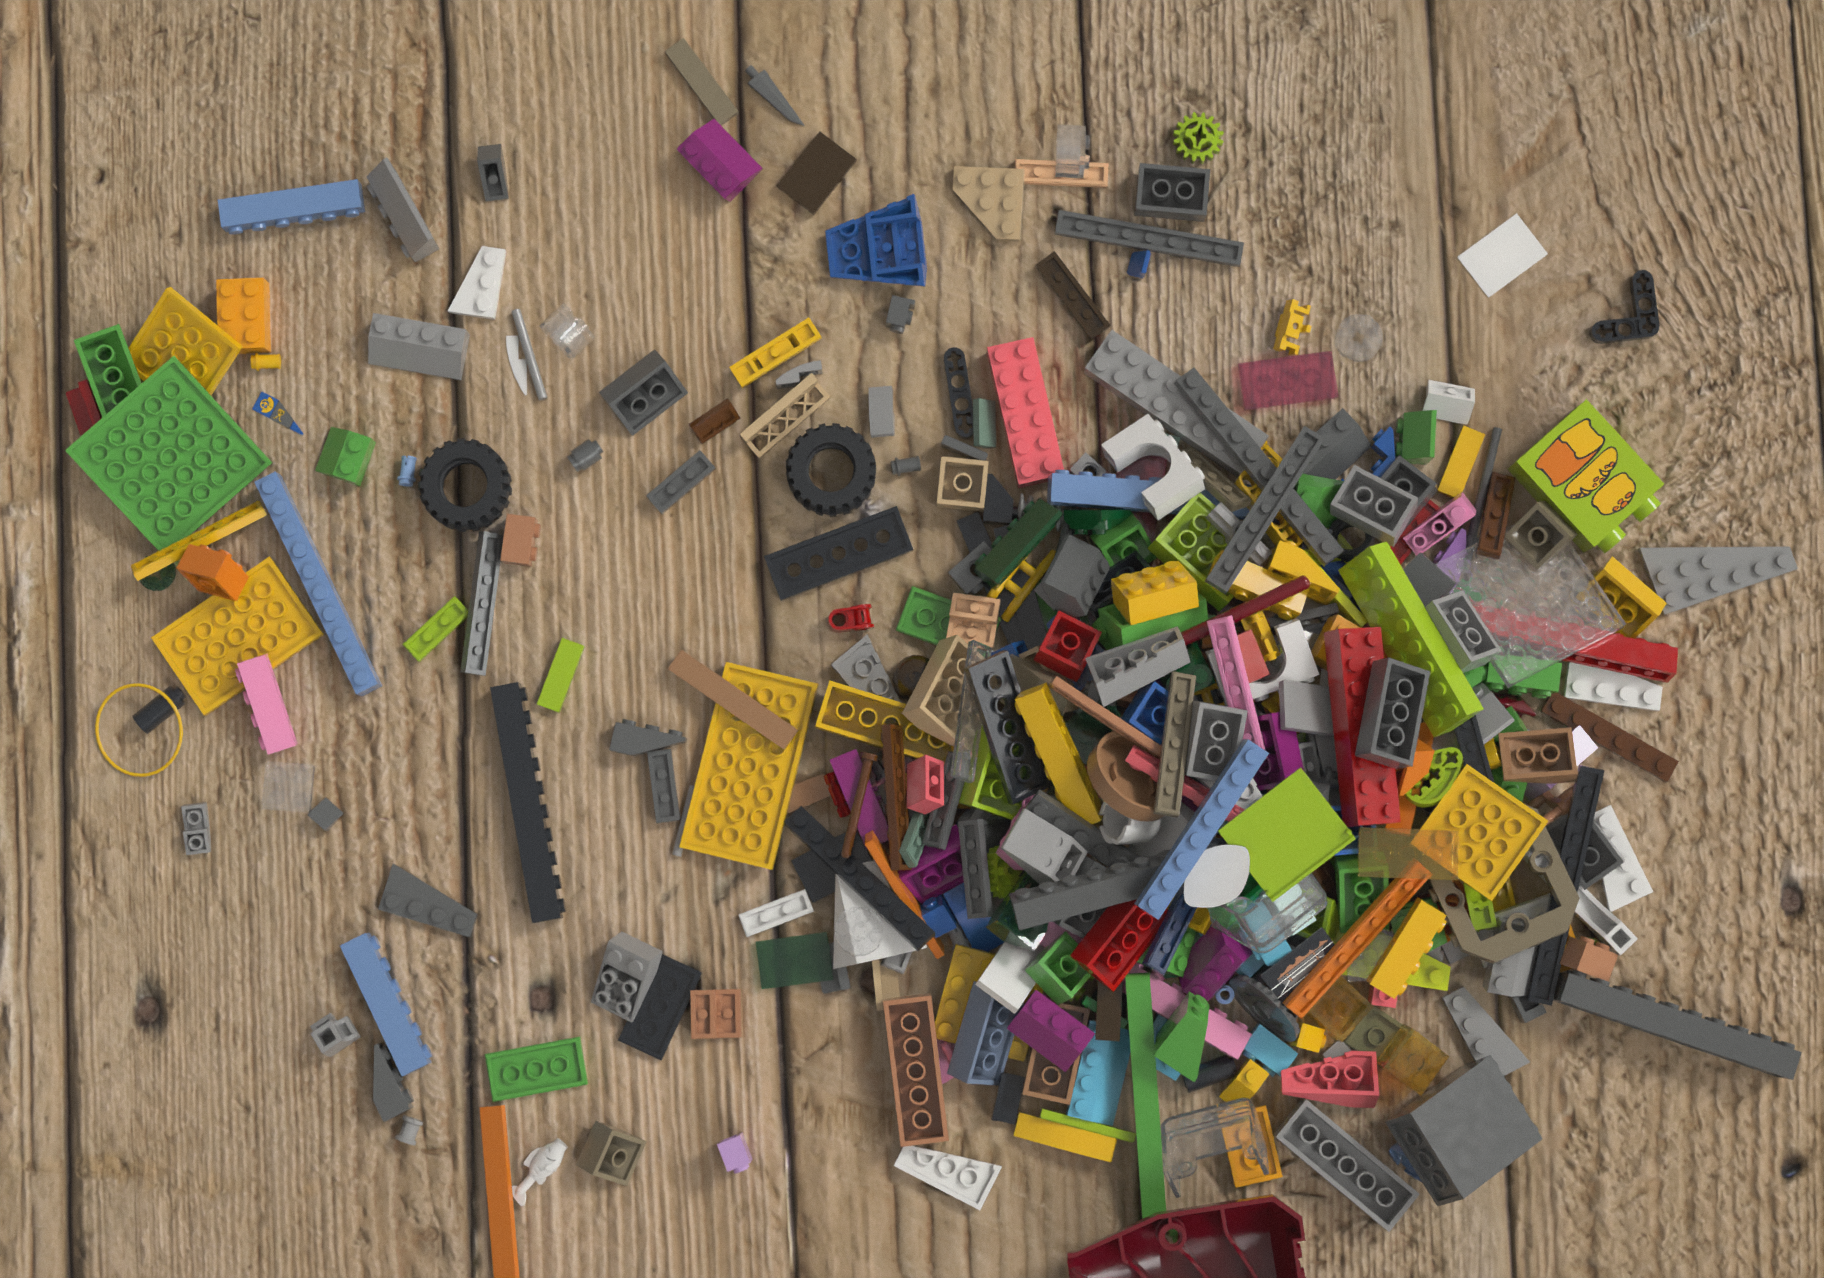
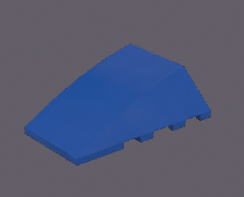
M915 194L909 195L906 199L899 202L890 203L887 207L875 212L871 211L856 220L852 219L825 231L831 278L925 287L927 262L922 220Z

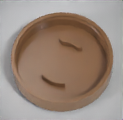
M1115 731L1106 734L1091 751L1087 761L1088 775L1096 792L1110 807L1131 819L1148 822L1163 818L1164 815L1153 814L1157 782L1153 781L1150 775L1145 772L1134 770L1125 761L1134 744Z

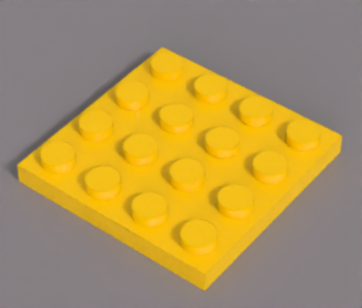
M172 287L165 289L129 346V351L138 375L143 381L149 378L171 357L175 356L207 392L212 395L243 346Z
M1466 764L1453 782L1450 790L1444 795L1410 842V845L1482 896L1492 901L1546 826L1548 820Z
M955 944L935 1019L936 1039L956 1044L973 982L979 980L996 954ZM1037 983L1024 1000V1003L1035 989L1043 994V989ZM1014 1035L1008 1058L1024 1062L1029 1045Z

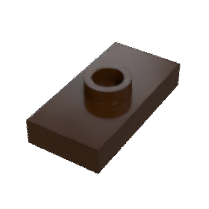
M727 398L689 423V426L699 442L703 444L739 420L740 416Z

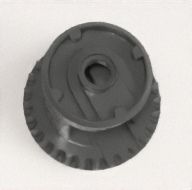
M1289 945L1292 950L1296 948L1295 946ZM1264 964L1251 978L1243 974L1235 975L1229 981V986L1233 989L1234 997L1241 1007L1258 1024H1261L1276 1037L1288 1042L1295 1041L1300 1033L1299 1024L1296 1022L1298 1016L1291 1010L1286 1011V1007L1280 1003L1273 991L1263 985L1265 981L1261 975L1272 966Z

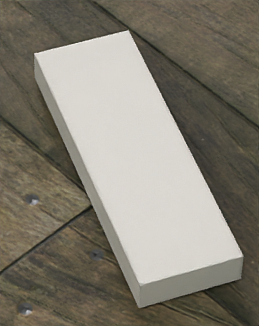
M804 889L741 913L738 916L746 937L814 912L807 891Z

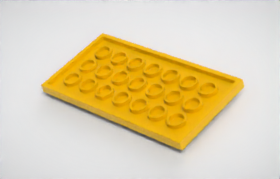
M726 662L722 675L723 679L789 723L798 732L784 750L728 710L715 703L679 847L773 870L819 684Z

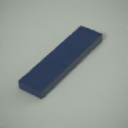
M1180 887L1142 962L1159 975H1165L1197 907L1189 906L1185 902L1184 887Z

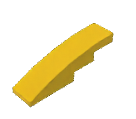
M1019 1112L1013 1135L1107 1162L1112 1161L1117 1139L1052 1122Z

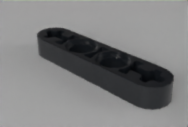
M952 347L944 354V366L954 428L960 438L968 439L974 435L973 404L966 360L961 349ZM952 353H956L957 357H961L957 365L958 369L963 368L964 371L956 370L949 373V369L954 370L953 362L947 359L951 358ZM959 375L964 378L965 383L962 387L956 388L952 385L951 380L954 376ZM960 398L966 399L969 404L968 408L964 411H959L955 407V402ZM969 413L971 414V417L966 416L967 425L972 426L967 434L963 430H959L958 427L962 426V417L957 419L956 415L964 416Z

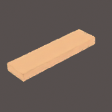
M1015 159L1014 169L1025 170L1024 184L1108 187L1109 163Z

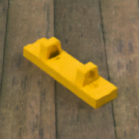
M808 317L736 362L729 369L741 388H744L821 340L822 336Z

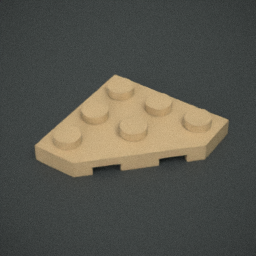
M954 166L953 191L997 240L1021 241L1025 170Z

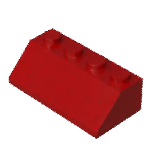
M1137 899L1109 906L1070 956L1085 971L1114 992L1153 942L1168 911L1167 909H1165L1158 920L1136 906L1134 903Z

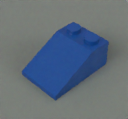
M1155 681L1139 688L1120 719L1162 746L1169 692Z
M964 883L943 894L972 948L989 952L1003 944L1015 927L1010 915L968 919Z

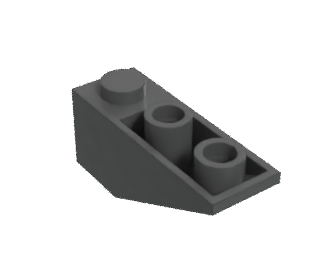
M622 719V723H615L609 750L630 756H638L647 752L686 743L687 738L682 737L683 732L669 729L668 733L659 732L660 727L646 724L645 728L636 726L637 722Z
M378 1043L374 1045L373 1102L383 1122H386L413 1108L412 1102H414V1098L408 1088L404 1089L401 1083L403 1076H401L397 1067H393L390 1061L393 1057L388 1047Z

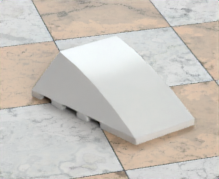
M875 860L862 863L895 894ZM836 874L833 969L916 951Z

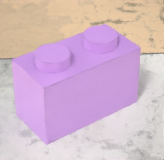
M743 1132L721 1140L717 1144L727 1172L733 1170L734 1174L748 1169L749 1163L753 1159Z

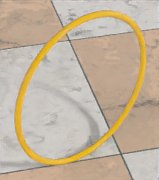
M133 683L115 689L104 699L97 712L95 735L101 753L115 769L130 776L147 777L163 771L176 758L182 743L183 727L175 704L164 692L147 684ZM130 687L148 688L163 696L173 708L179 724V739L173 756L164 766L148 773H133L120 768L108 757L99 737V719L105 704L114 694Z

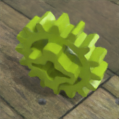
M1193 112L1191 119L1186 115L1183 117L1184 124L1182 122L1177 123L1176 127L1179 130H1174L1173 136L1177 137L1173 140V145H1179L1176 153L1183 152L1184 161L1190 157L1191 164H1194L1196 159H1199L1200 163L1204 164L1206 157L1211 161L1213 160V153L1219 154L1220 149L1217 146L1223 145L1224 141L1219 138L1223 136L1224 132L1218 131L1220 123H1212L1213 116L1206 119L1204 112L1201 114V117H1197V114ZM1197 124L1194 128L1188 129L1189 126ZM1205 126L1210 129L1212 134L1207 131ZM1200 130V135H1201V136H1200V139H1201V140H1200V142L1198 143V146H1196V143H1197V141H1196V135L1198 134V131ZM1184 143H1188L1191 150L1188 149ZM1204 147L1209 148L1208 150H1206V151H1204V152H1200V150L1203 149Z
M999 846L989 848L987 861L990 892H993V897H999V899L1010 898V893L1020 889L1018 882H1022L1021 877H1019L1022 870H1014L996 854Z

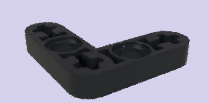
M1646 270L1637 271L1630 279L1634 317L1596 322L1589 331L1593 342L1604 344L1652 338L1658 333L1660 324L1654 279L1650 272ZM1640 276H1642L1643 280H1647V283L1643 285L1644 292L1649 291V293L1637 295V293L1642 291L1641 283L1636 282ZM1642 298L1650 301L1651 307L1647 311L1639 307V300ZM1652 314V316L1647 318L1648 325L1653 326V329L1648 333L1647 329L1642 328L1646 324V317L1640 318V316ZM1620 324H1626L1630 327V334L1628 336H1623L1619 333L1618 327ZM1611 325H1613V332L1606 333L1603 338L1595 332L1599 327L1603 331L1610 330L1612 328Z

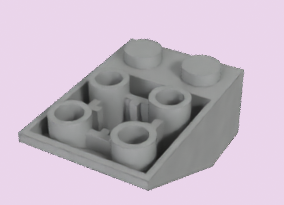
M1025 808L1022 809L1001 846V849L1038 884L1063 880L1066 876L1075 875L1087 854V851L1073 837Z
M620 932L610 939L606 947L591 1003L632 1023L657 973L663 951L624 932Z

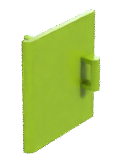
M1301 767L1218 830L1228 845H1239L1248 850L1250 857L1249 872L1272 902L1356 839Z

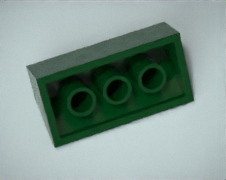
M1040 498L1036 503L1031 501L1023 509L1025 515L1020 520L1015 518L1006 528L1009 532L1003 538L998 536L991 544L993 548L988 555L983 553L974 564L977 567L974 572L996 591L1060 521L1063 514L1060 510Z

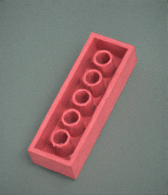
M1031 337L987 347L986 353L1017 487L1019 489L1046 483L1050 474L1055 473V470H1064L1034 338Z

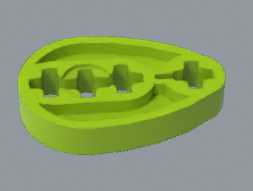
M1455 747L1435 750L1429 772L1435 773L1438 771L1439 779L1432 778L1429 788L1426 786L1421 788V796L1417 794L1412 796V789H1410L1404 795L1406 799L1418 807L1427 808L1437 805L1450 790L1453 782L1461 772L1463 762L1461 751ZM1447 755L1451 757L1456 755L1457 763L1450 762L1446 764ZM1430 773L1426 774L1422 779L1424 781L1428 780ZM1419 781L1413 787L1415 789L1419 788L1421 785V781Z

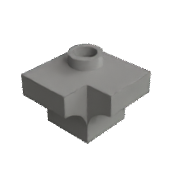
M329 1013L310 1026L313 1031L310 1034L321 1053L332 1057L361 1037L348 1016L336 1020L335 1016Z

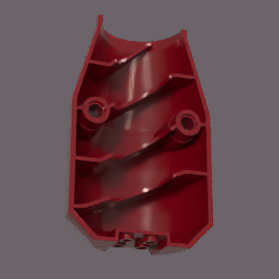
M1273 1194L1156 1212L1078 1250L1066 1252L1069 1278H1306L1304 1268L1301 1267L1298 1258H1302V1250L1298 1242L1306 1241L1302 1216Z

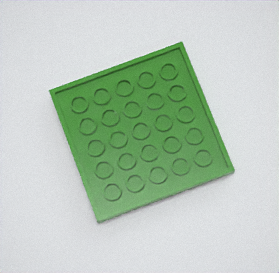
M175 356L171 357L65 450L158 551L191 535L272 463Z

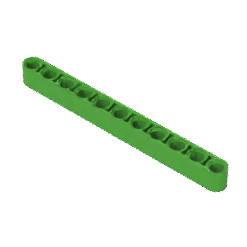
M1150 972L1129 973L1125 976L1142 1219L1156 1212L1166 1211L1156 1057L1153 1056L1155 1043Z

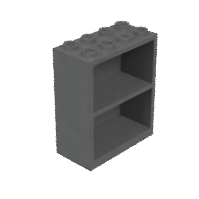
M1491 1055L1464 1064L1385 1122L1437 1207L1466 1198L1543 1139L1538 1132L1537 1126L1531 1121L1524 1105L1516 1097L1512 1086L1506 1081L1497 1062L1493 1060Z

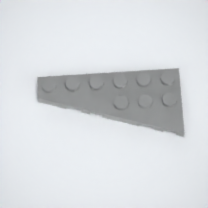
M1790 547L1638 548L1653 592L1667 603L1661 612L1662 616L1798 569Z

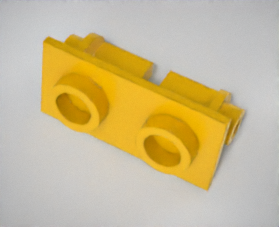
M1263 610L1241 620L1245 631L1252 629L1265 662L1274 660L1281 655Z

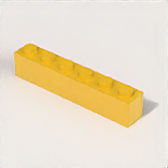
M1047 683L1020 692L1015 699L1016 711L1019 715H1022L1025 721V730L1028 736L1033 738L1035 752L1038 758H1042L1044 762L1045 774L1054 784L1057 800L1091 824L1101 821L1103 815H1100L1101 801L1090 781L1086 768Z

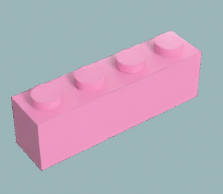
M268 654L237 663L238 668L235 669L238 681L244 683L246 691H243L245 702L247 705L251 704L254 713L251 714V720L255 728L259 727L261 736L258 737L261 749L266 750L267 754H272L296 746L298 743Z

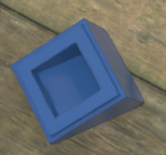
M1137 251L1131 254L1127 270L1128 275L1142 279L1145 277L1151 256L1150 251Z

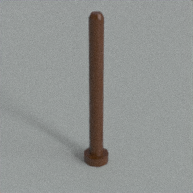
M861 752L860 758L863 759V764L841 851V856L844 858H849L851 855L873 761L877 762L878 755Z

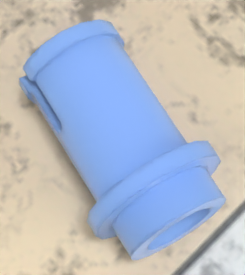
M401 456L400 476L397 477V480H399V485L412 487L413 482H416L414 473L417 458Z
M1223 985L1215 994V997L1219 1003L1229 1004L1234 999V991L1230 986ZM1223 990L1229 992L1227 998L1220 995Z

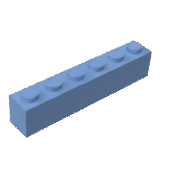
M358 179L218 200L221 228L231 235L241 234L243 230L247 229L263 231L266 230V227L274 225L277 228H284L290 226L289 223L295 222L310 224L315 219L331 221L335 220L336 216L345 215V217H357L359 213L365 212L362 185Z
M364 933L340 945L401 1076H406L432 1063L430 1057H432L431 1050L427 1044L423 1045L419 1037L422 1035L421 1029L417 1022H412L409 1016L412 1013L411 1008L406 1000L402 1001L399 992H401L400 985L396 979L392 980L388 972L391 970L390 964L386 957L382 958L378 949L381 946L375 935L371 936L370 933Z

